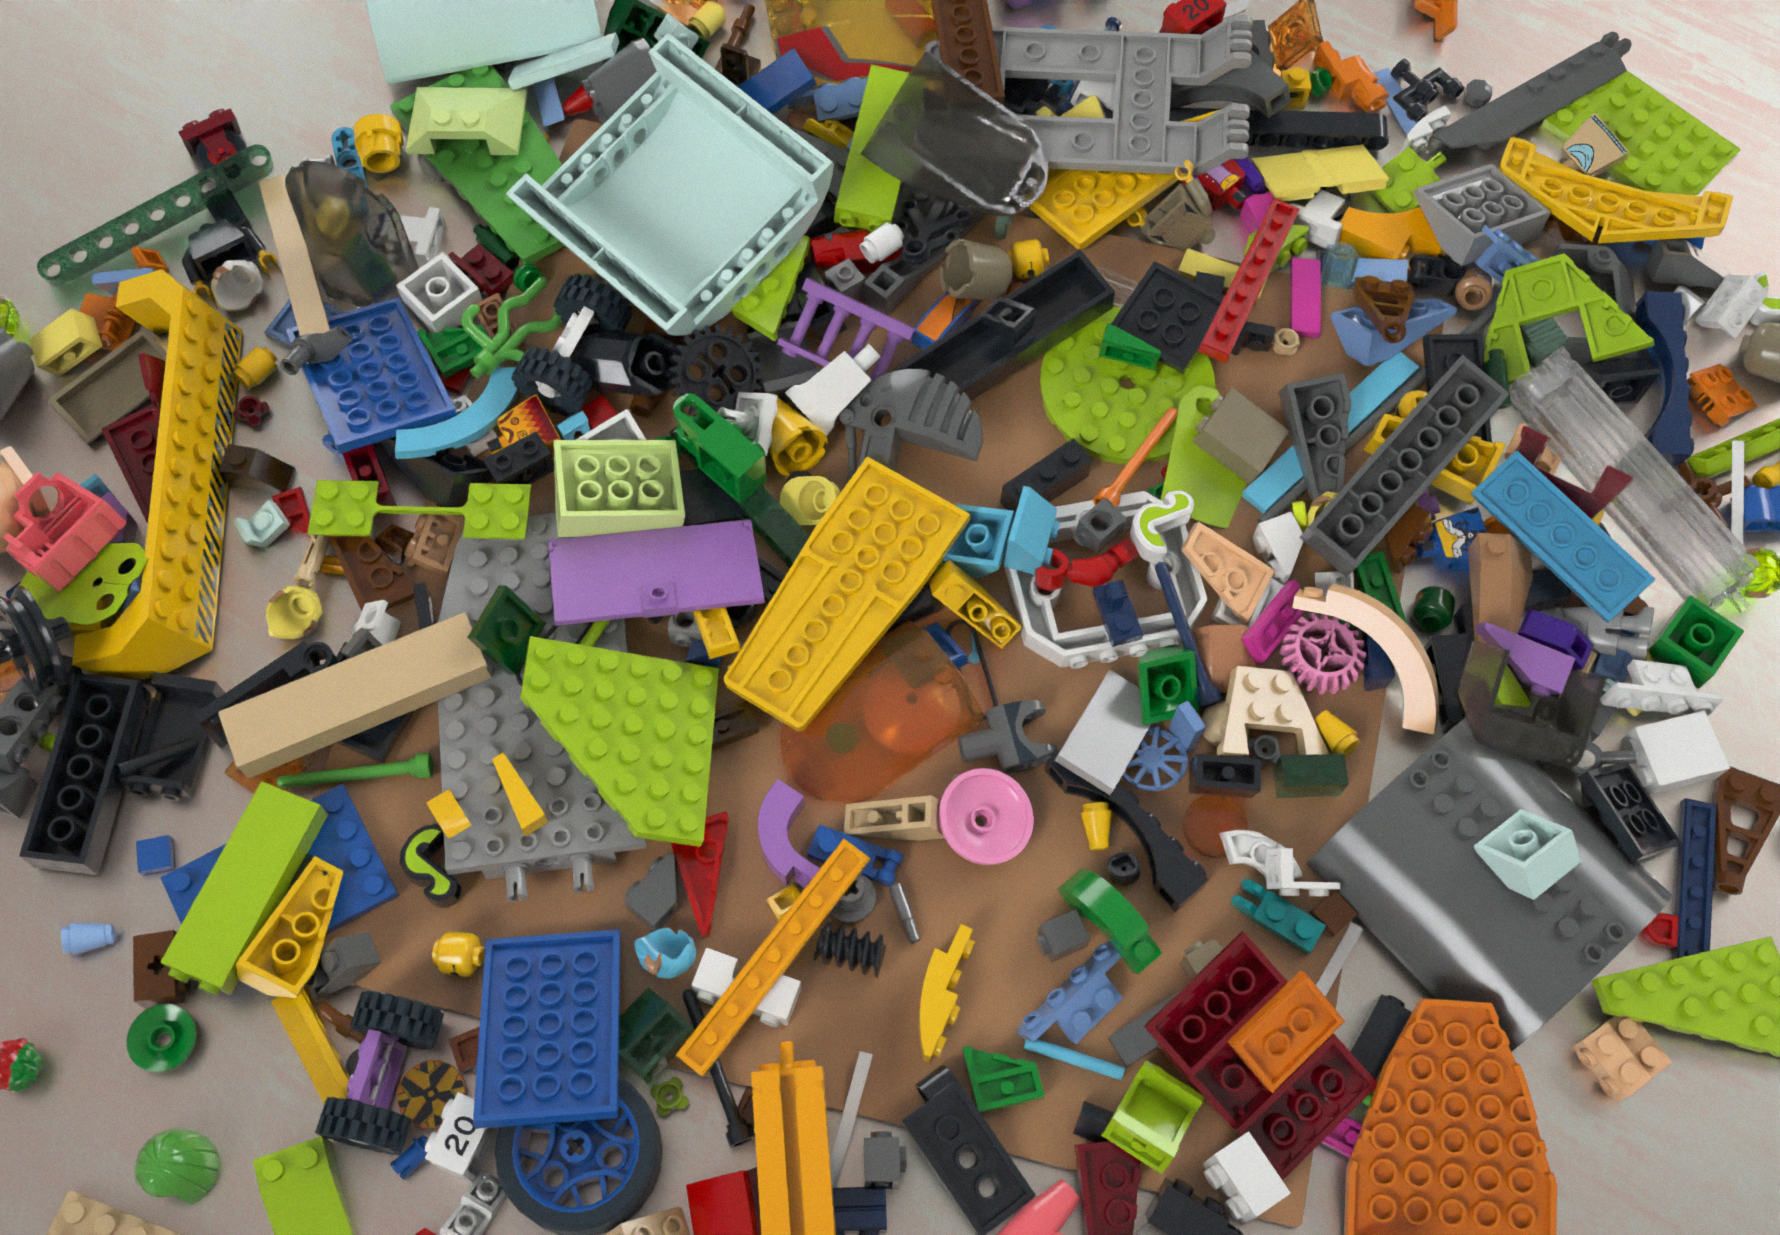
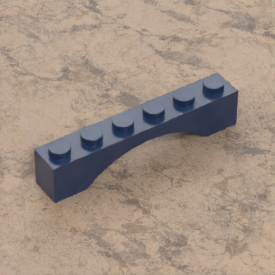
M1646 291L1636 303L1637 325L1649 337L1654 339L1655 346L1651 348L1661 368L1663 397L1654 423L1643 436L1644 456L1654 464L1679 465L1687 460L1694 451V440L1690 438L1692 412L1689 411L1688 406L1691 387L1687 384L1686 375L1689 368V359L1685 357L1687 332L1683 327L1686 308L1682 304L1681 293Z

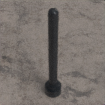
M686 989L682 997L695 1030L704 1019V1015L695 992L692 989ZM718 1058L709 1071L729 1123L726 1126L728 1132L725 1135L730 1148H734L755 1139V1133L750 1123L747 1124L745 1118H741L721 1061Z

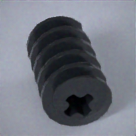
M828 921L820 931L813 961H816L822 953L824 964L828 965L832 958L835 957L836 967L841 968L845 961L848 960L850 971H854L858 964L861 963L862 974H868L870 969L874 967L875 977L878 978L886 945H884L882 934H879L874 942H871L870 931H866L863 937L858 939L857 928H853L847 936L845 935L843 924L839 926L836 932H832L831 921Z

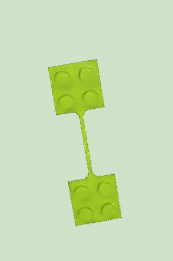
M317 480L308 528V535L371 537L373 519L378 513L463 515L465 517L464 539L525 540L532 486L531 484L470 483L468 501L462 507L381 506L377 504L378 481Z

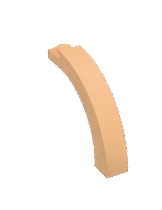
M1332 583L1327 594H1323L1322 589L1315 587H1305L1304 590L1299 589L1294 596L1292 608L1321 613L1347 621L1363 630L1382 647L1392 661L1403 689L1404 719L1402 728L1434 734L1439 716V692L1436 676L1425 648L1405 621L1380 601L1347 586Z

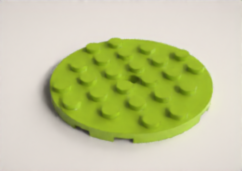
M1113 307L1096 320L1046 351L1040 372L1039 389L1041 390L1043 408L1051 424H1055L1065 435L1064 439L1067 442L1074 438L1088 455L1106 462L1126 465L1167 409L1174 407L1178 411L1181 398L1197 385L1215 389V376L1208 355L1198 352L1184 374L1159 361L1156 370H1151L1100 357L1099 353L1106 326L1112 323L1122 308ZM1130 378L1135 387L1125 389L1120 385V382ZM1200 397L1196 401V408L1201 414H1210L1211 409L1209 407L1212 402L1208 398ZM1176 418L1144 461L1152 460L1153 463L1170 457Z

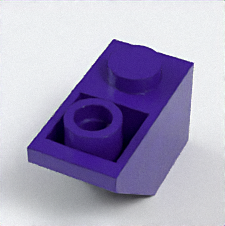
M1536 610L1527 611L1517 633L1524 638L1575 658L1571 671L1584 668L1593 648V644L1576 625Z

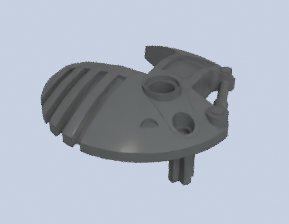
M922 369L893 371L868 383L839 416L846 428V448L849 458V475L846 477L845 483L847 484L857 471L856 429L865 432L858 468L865 458L869 457L896 472L902 442H908L977 462L983 445V432L977 411L974 410L973 414L971 412L972 401L965 392L961 396L958 393L959 387L954 382L950 381L949 385H947L944 376L936 373L934 378H931V372ZM891 414V422L887 426L881 427L882 418Z

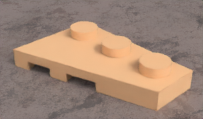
M1195 523L1181 551L1243 624L1249 622L1275 570L1202 523Z

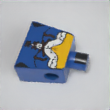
M1479 507L1435 521L1432 524L1433 531L1430 538L1425 543L1421 542L1417 548V556L1419 558L1433 556L1437 569L1441 572H1470L1468 548L1478 533H1487Z

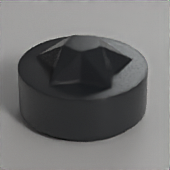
M1118 853L1108 861V876L1113 883L1127 886L1139 879L1141 874L1140 862L1136 856L1130 853Z

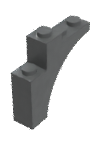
M1252 49L1247 52L1251 54V66L1248 68H1234L1204 86L1171 84L1170 107L1177 108L1205 101H1228L1247 104L1269 118L1290 104L1291 101L1288 84Z

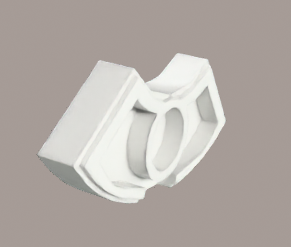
M1233 830L1219 833L1229 864L1242 863L1252 866L1262 873L1265 879L1266 850L1285 848L1280 843L1255 831ZM1297 862L1296 871L1293 875L1294 879L1303 876Z

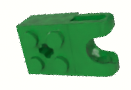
M691 393L685 394L675 401L673 411L674 418L679 424L676 428L678 441L697 458L698 468L742 505L767 482L765 451L763 447L754 440H748L736 423L726 421L698 396ZM686 406H693L697 409V415L688 417L681 411Z

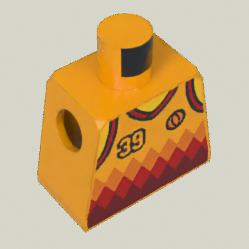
M536 394L500 416L496 422L501 436L486 442L491 454H494L527 435L537 432L553 457L554 440L561 439Z

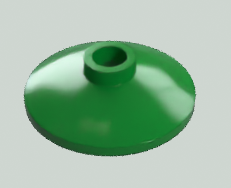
M173 1004L152 1006L139 1014L131 1024L126 1041L128 1054L138 1067L154 1073L170 1071L181 1065L193 1051L197 1038L196 1025L191 1015L179 1006ZM165 1035H170L171 1040L169 1044L162 1046L161 1039Z

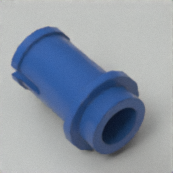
M424 1134L419 1138L414 1137V1143L390 1163L397 1174L401 1173L400 1177L403 1180H406L426 1160L424 1159L427 1154L425 1146L429 1138Z

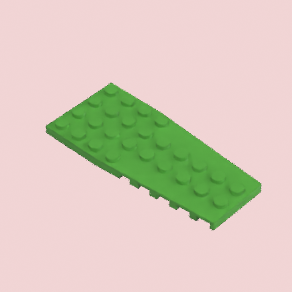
M492 65L462 70L428 86L509 88ZM416 93L390 105L393 115L408 134ZM526 108L519 155H490L486 139H437L435 154H423L448 184L453 185L457 189L460 197L473 206L474 212L480 218L483 217L494 234H498L505 241L506 247L511 252L514 251L521 258L523 265L532 264L565 246L506 195L525 174H528L542 186L562 166Z

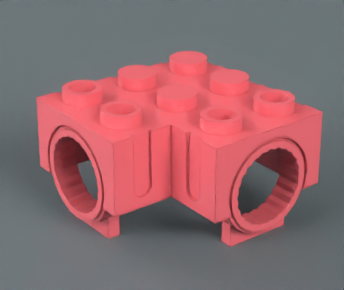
M36 472L13 495L18 500L19 510L14 514L13 518L25 529L16 538L8 533L3 536L9 543L5 551L28 572L60 592L74 580L75 576L89 562L96 558L98 552L110 540L120 533V530L127 522L105 500L59 472L52 478H45L39 472ZM42 486H54L58 493L55 508L44 516H33L28 505L31 495Z

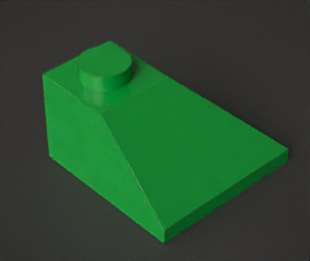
M1175 645L1147 651L1138 661L1142 724L1147 725L1172 719L1177 707L1186 701L1190 702L1198 713L1199 707L1195 696L1198 695L1195 651Z

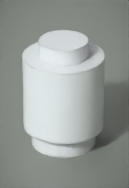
M886 222L864 237V242L860 244V249L870 263L881 262L903 247L902 240L904 235L896 224L891 225Z

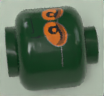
M1429 586L1421 589L1416 594L1412 612L1414 622L1422 629L1430 632L1447 628L1452 623L1456 604L1455 598L1448 590L1442 587Z

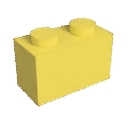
M72 308L29 339L37 368L57 376H62L102 347L95 319Z

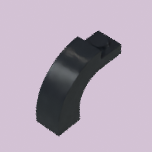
M1197 271L1194 282L1222 297L1225 277ZM1246 321L1230 354L1238 356L1241 346L1253 351L1268 352L1274 338L1275 327Z

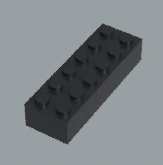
M85 673L75 674L19 854L20 858L33 867L92 875L99 874L125 785L120 780L121 775L118 772L117 764L133 758L151 693L139 680Z

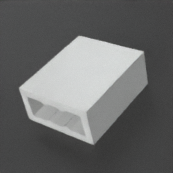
M1705 711L1633 728L1623 738L1625 741V751H1636L1637 763L1634 764L1637 770L1636 775L1649 795L1713 780L1730 769Z

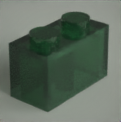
M1344 753L1281 755L1273 767L1276 798L1340 796L1349 784Z

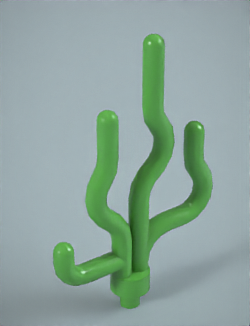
M537 278L523 294L510 297L501 304L497 315L498 332L492 339L473 323V319L480 312L479 305L471 304L464 311L461 317L463 330L483 347L473 358L475 366L470 372L474 377L479 379L484 373L491 375L507 360L520 362L525 352L516 348L531 333L552 332L563 323L561 320L562 316L556 314L555 308L554 315L550 320L527 322L519 327L507 340L510 334V312L513 309L524 307L533 301L547 286L546 278Z

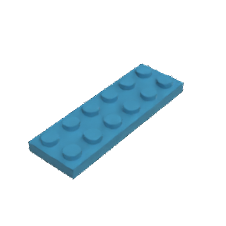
M1517 450L1471 492V496L1607 624L1656 580Z

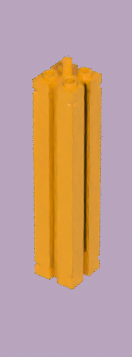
M793 1041L779 1042L780 1063L759 1065V1071L751 1072L761 1235H836L824 1068L816 1066L815 1060L794 1062Z

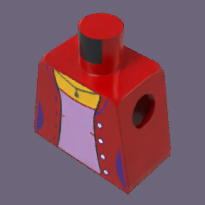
M1230 159L1202 175H1192L1194 179L1198 178L1207 192L1212 211H1217L1227 202L1238 211L1243 207L1245 199L1248 198L1241 191L1246 178L1245 172L1234 159ZM1180 180V183L1187 184L1185 180Z

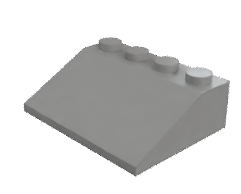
M1493 164L1416 188L1414 191V195L1442 250L1461 266L1477 261L1493 243L1481 230L1485 225L1493 231L1497 228L1501 229L1511 238L1508 242L1514 239L1522 245L1538 239L1551 213L1550 210Z

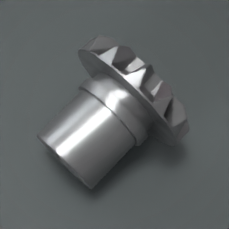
M860 874L830 912L832 917L847 924L855 921L861 922L863 918L872 912L875 905L876 892L872 882L865 875Z

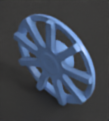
M1160 727L1149 728L1145 735H1153L1151 746H1147L1142 739L1140 743L1141 750L1137 749L1134 753L1138 758L1130 760L1126 767L1139 765L1140 771L1134 780L1125 771L1122 777L1139 789L1160 791L1174 786L1181 780L1187 768L1188 756L1178 737L1160 730ZM1159 736L1170 741L1161 748L1157 747ZM1174 746L1180 753V755H1164L1166 751ZM1165 762H1180L1181 769L1179 773L1166 765ZM1161 770L1165 771L1173 780L1161 785L1158 772ZM1145 773L1152 774L1154 786L1139 783Z

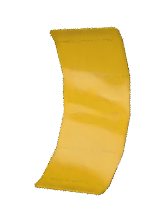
M450 789L426 802L448 839L472 826Z

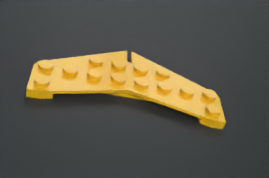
M1516 137L1509 139L1499 166L1500 171L1544 205L1554 216L1591 242L1597 226H1602L1603 229L1598 243L1718 236L1722 233L1727 223L1734 197L1712 191H1704L1702 196L1644 191L1585 175L1536 152L1537 145Z

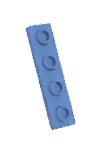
M852 77L846 79L844 83L833 85V83L821 84L817 89L808 90L789 103L788 109L815 104L819 123H824L826 120L839 121L858 117L868 78Z
M1486 225L1481 229L1493 243L1475 263L1500 283L1503 281L1506 270L1540 261L1514 239L1508 242L1511 238L1501 229L1497 228L1493 231Z
M1111 941L1099 945L1093 951V956L1085 964L1075 968L1070 973L1069 979L1060 988L1051 991L1047 995L1046 1001L1036 1011H1032L1024 1017L1022 1025L1016 1030L1020 1037L1035 1042L1056 1022L1069 1041L1077 1044L1123 999L1105 975L1121 958V955Z

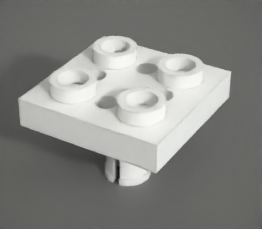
M738 392L735 410L721 407L717 413L720 416L728 417V419H725L726 421L736 423L748 440H754L763 447L767 456L768 449L772 444L771 430L773 419L777 414V395Z

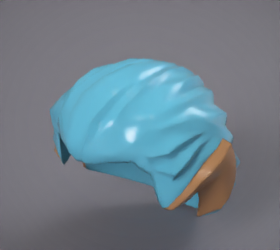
M670 927L663 928L634 941L635 951L642 968L658 978H675L689 969L696 959L697 952L694 941L683 929L678 930L676 934Z

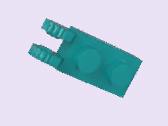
M1246 878L1243 879L1240 884L1242 889L1260 900L1261 903L1256 908L1252 902L1238 895L1233 896L1230 903L1251 917L1250 920L1304 954L1309 955L1326 925L1273 892L1266 891L1258 883Z

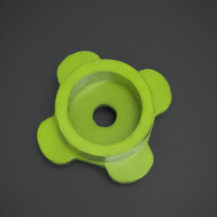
M672 1077L669 1081L662 1082L660 1085L654 1084L651 1087L650 1095L656 1100V1112L659 1116L666 1117L671 1111L676 1109L684 1110L688 1106L689 1100L683 1095L681 1089L683 1083L680 1078ZM667 1094H672L671 1100L666 1099Z

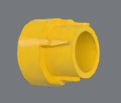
M370 114L357 120L353 127L357 155L360 157L362 167L375 173H387L395 170L400 164L401 149L404 145L400 122L386 114Z

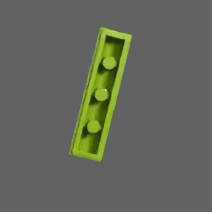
M1780 418L1696 453L1686 461L1689 462L1698 478H1713L1732 469V441H1744V464L1780 449Z

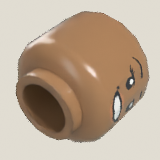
M1479 268L1465 270L1464 277L1455 287L1456 301L1467 310L1482 309L1489 304L1493 297L1494 284L1492 277Z

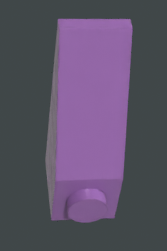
M1488 622L1477 624L1475 631L1497 656L1503 657L1510 670L1522 683L1531 686L1530 691L1532 693L1547 698L1550 695L1562 694L1575 658Z

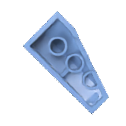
M1437 298L1414 300L1405 325L1406 336L1398 343H1388L1385 341L1382 334L1379 333L1360 306L1331 313V320L1347 356L1357 360L1363 366H1374L1378 362L1390 359L1455 315L1457 308ZM1387 329L1391 333L1396 332V330Z

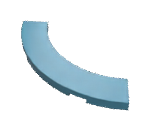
M498 367L491 374L481 396L470 407L455 417L422 428L396 430V459L428 457L436 455V451L450 447L457 449L473 442L497 425V419L507 413L508 408L518 396L520 388L514 386L513 383L515 381H512L511 378L516 367Z

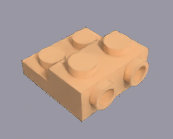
M1626 1016L1611 1017L1573 1045L1582 1064L1592 1069L1600 1079V1085L1604 1092L1610 1097L1615 1098L1617 1102L1628 1098L1672 1063L1643 1025Z

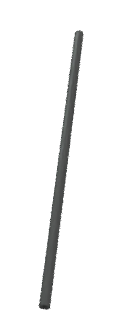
M1497 300L1460 334H1477L1493 319ZM1425 366L1348 436L1345 445V455L1374 429L1384 414H1390L1396 409L1400 399L1406 393L1415 391L1426 381ZM1304 477L1257 520V523L1280 516L1292 505V502H1295L1308 490Z

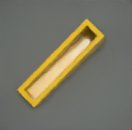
M501 753L494 757L492 761L526 837L547 824L548 820L505 754Z

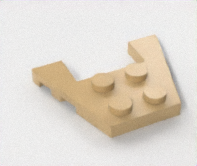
M1236 666L1231 670L1225 701L1227 711L1225 720L1221 724L1220 732L1223 734L1221 743L1217 746V756L1244 758L1249 755L1245 728L1295 733L1300 764L1326 766L1332 762L1293 673L1246 666Z

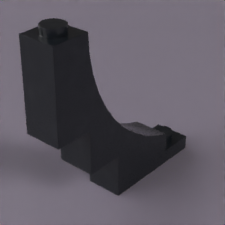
M1550 569L1533 570V579L1521 618L1526 616L1528 610L1540 612L1541 609L1560 608L1569 598L1571 589ZM1472 604L1461 605L1453 616L1457 634L1431 636L1424 646L1437 680L1439 721L1442 734L1447 733L1465 718V708L1462 702L1467 700L1468 695L1461 686V682L1476 660Z

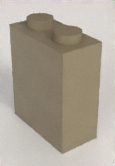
M1232 388L1225 396L1219 394L1209 408L1213 412L1209 417L1205 414L1194 428L1198 433L1192 442L1250 484L1263 471L1290 430Z

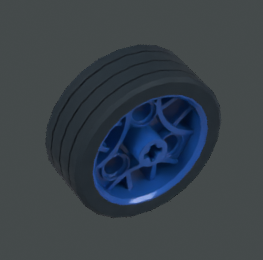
M619 1076L618 1108L624 1114L610 1133L600 1127L595 1120L577 1121L571 1126L563 1125V1122L550 1123V1125L532 1124L499 1127L495 1146L497 1175L506 1196L519 1212L541 1228L559 1235H598L606 1233L619 1224L628 1221L642 1208L653 1192L660 1174L663 1148L660 1129L646 1100L631 1083ZM629 1123H631L634 1139L620 1137ZM532 1133L550 1134L544 1155L528 1150V1143ZM579 1147L585 1150L581 1155L575 1152ZM611 1150H620L623 1153L621 1162L614 1167L607 1166L605 1163L606 1155ZM526 1158L539 1162L530 1173H528ZM556 1169L562 1170L564 1178L561 1184L556 1187H549L547 1185L549 1173ZM600 1180L602 1200L585 1206L578 1188L590 1182ZM608 1180L620 1181L621 1184L610 1194ZM572 1193L577 1207H562L563 1202Z

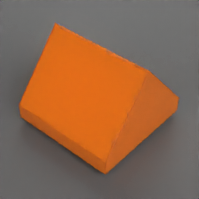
M133 247L131 249L134 263L138 269L152 268L155 271L162 269L167 273L170 271L158 250Z

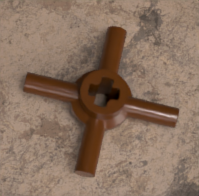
M1689 462L1680 463L1678 470L1688 484V488L1684 492V498L1658 507L1657 513L1662 519L1690 509L1696 516H1708L1717 533L1722 534L1728 531L1729 526L1718 510V507L1722 502V496L1732 493V480L1717 485L1710 478H1698ZM1744 475V488L1750 486V482L1747 476Z

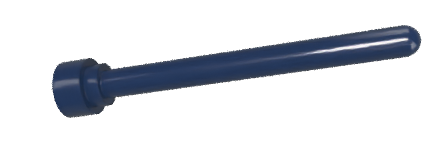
M1158 562L1155 565V571L1184 649L1195 651L1198 695L1195 696L1198 706L1200 708L1223 700L1219 687L1215 688L1214 682L1210 683L1168 567L1166 563Z

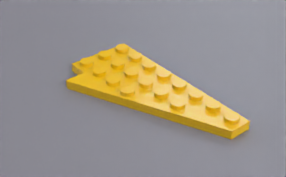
M1217 111L1180 122H1199ZM1029 168V175L1040 186L1026 195L1024 201L1028 208L1077 250L1081 249L1082 251L1179 179L1176 178L1175 174Z

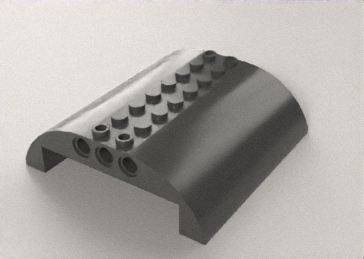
M1480 708L1474 710L1389 783L1307 862V865L1323 882L1340 883V889L1336 891L1358 913L1357 917L1436 999L1492 1003L1499 1017L1498 1023L1500 1028L1505 1031L1509 1039L1511 1052L1540 1029L1592 981L1661 912L1672 898V894L1638 861L1632 862L1630 858L1626 857L1619 849L1618 842ZM1520 809L1571 829L1581 859V863L1534 900L1509 889L1474 848L1475 844Z

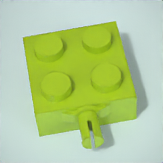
M1407 147L1382 167V170L1389 177L1388 182H1386V189L1371 190L1370 192L1390 213L1418 208L1420 205L1414 195L1415 189L1441 180L1435 174L1434 169L1446 162V157L1441 152H1438L1431 159L1425 161L1410 147Z

